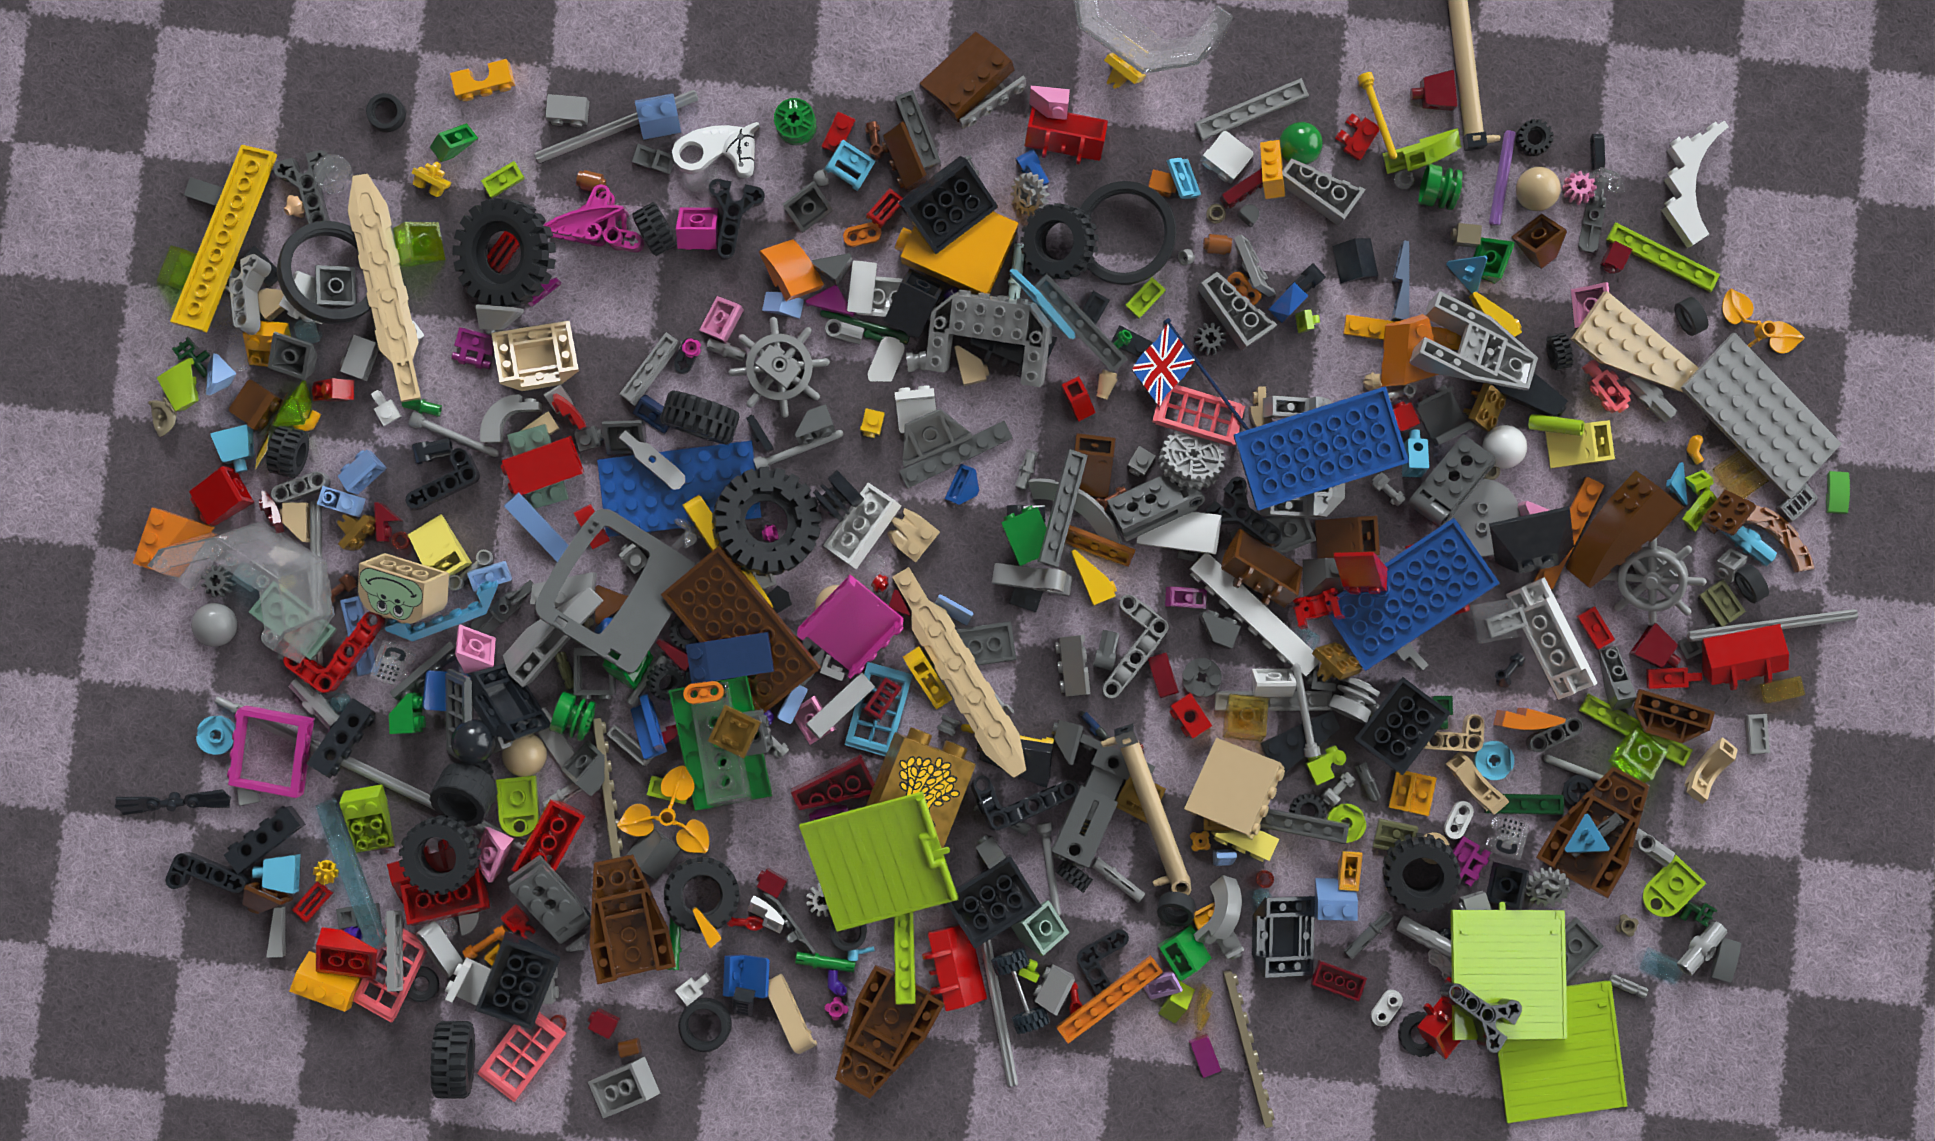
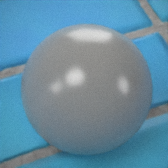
M206 604L195 612L191 622L192 632L195 638L206 646H222L231 641L235 636L237 618L234 612L223 604Z

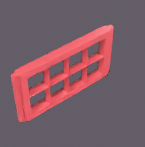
M1176 385L1166 395L1160 407L1156 406L1152 420L1156 425L1234 447L1236 443L1233 434L1239 433L1241 425L1233 413L1230 421L1218 418L1220 407L1228 408L1222 398ZM1172 392L1184 395L1181 406L1169 403ZM1188 397L1200 400L1197 411L1185 408ZM1228 400L1242 419L1245 406ZM1204 402L1216 405L1214 416L1202 413ZM1168 407L1179 410L1177 422L1165 419ZM1184 412L1196 415L1193 427L1181 423ZM1200 417L1212 420L1210 432L1198 428ZM1217 422L1229 425L1226 436L1214 433Z
M386 928L377 947V967L387 972V967L379 963L384 951L387 952V947L385 946ZM404 928L403 951L406 945L409 944L418 949L419 952L414 962L403 956V961L411 965L407 977L403 976V991H399V993L396 991L388 992L397 997L392 1008L390 1009L380 1003L384 991L387 992V987L385 983L383 985L374 979L362 978L353 999L355 1003L389 1022H393L427 953L417 936ZM369 982L381 988L376 1000L364 994Z
M540 1012L535 1021L539 1028L533 1036L522 1030L521 1026L514 1024L477 1073L513 1102L517 1100L566 1035L565 1031ZM542 1029L554 1038L547 1048L535 1040ZM517 1031L529 1040L522 1050L510 1042ZM532 1043L544 1051L537 1062L525 1053ZM507 1045L518 1053L512 1064L500 1055ZM521 1057H524L534 1065L527 1075L515 1067ZM496 1059L509 1067L502 1077L490 1069ZM511 1070L523 1078L517 1088H514L504 1080Z

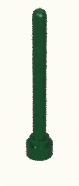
M825 310L820 311L821 317L836 319L840 322L891 336L900 340V343L908 345L910 336L900 329L898 331Z

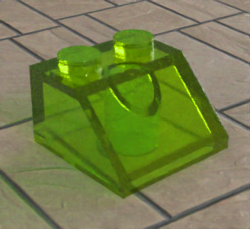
M403 222L393 228L396 249L400 259L399 266H417L445 260L439 222Z
M170 245L156 281L182 291L197 254Z
M1637 726L1616 746L1609 762L1619 770L1646 783L1653 779L1668 750Z

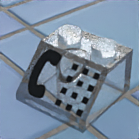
M383 640L369 678L396 686L409 676L407 669L409 664L412 665L415 660V648L395 641Z
M1498 813L1497 817H1494L1491 827L1494 830L1492 836H1489L1486 846L1489 847L1488 851L1520 861L1530 822Z

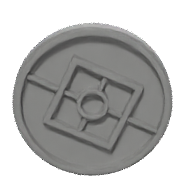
M1483 479L1449 521L1453 518L1456 519L1481 557L1494 555L1489 523L1521 517L1518 509V502L1508 488L1494 480Z

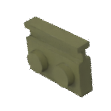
M1724 579L1698 595L1719 627H1724L1746 612Z
M1379 818L1372 846L1388 850L1390 847L1394 848V842L1398 839L1402 842L1405 840L1404 836L1409 834L1411 837H1416L1418 827Z

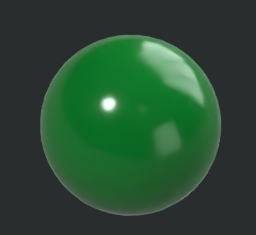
M1296 122L1289 125L1282 132L1279 139L1282 157L1288 163L1291 159H1294L1306 165L1311 164L1319 157L1323 147L1321 133L1314 125L1307 122Z

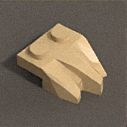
M904 508V518L900 519L894 516L891 523L896 529L890 530L887 533L890 542L914 562H917L939 535L940 531L917 513Z

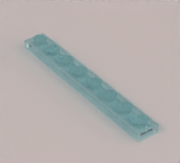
M331 798L315 805L365 943L379 950L386 947V933L336 798Z

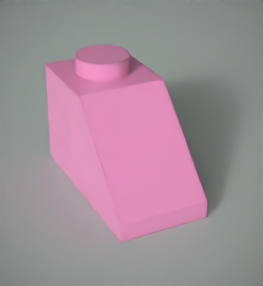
M1031 86L1029 104L1047 118L1067 119L1070 89Z

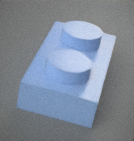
M506 561L468 571L467 573L473 591H477L480 584L486 581H497L498 584L512 580Z

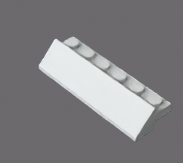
M1545 577L1506 594L1513 609L1522 607L1528 626L1522 628L1558 700L1596 685L1597 681Z

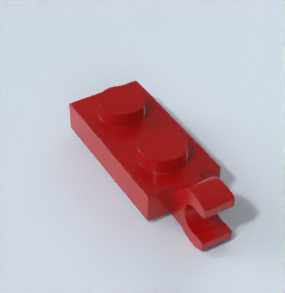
M1688 667L1646 669L1647 689L1689 687L1688 681H1702V673H1688Z

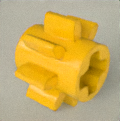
M329 860L318 862L317 867L313 869V875H316L315 881L323 885L334 883V879L338 877L339 870L336 869V863Z

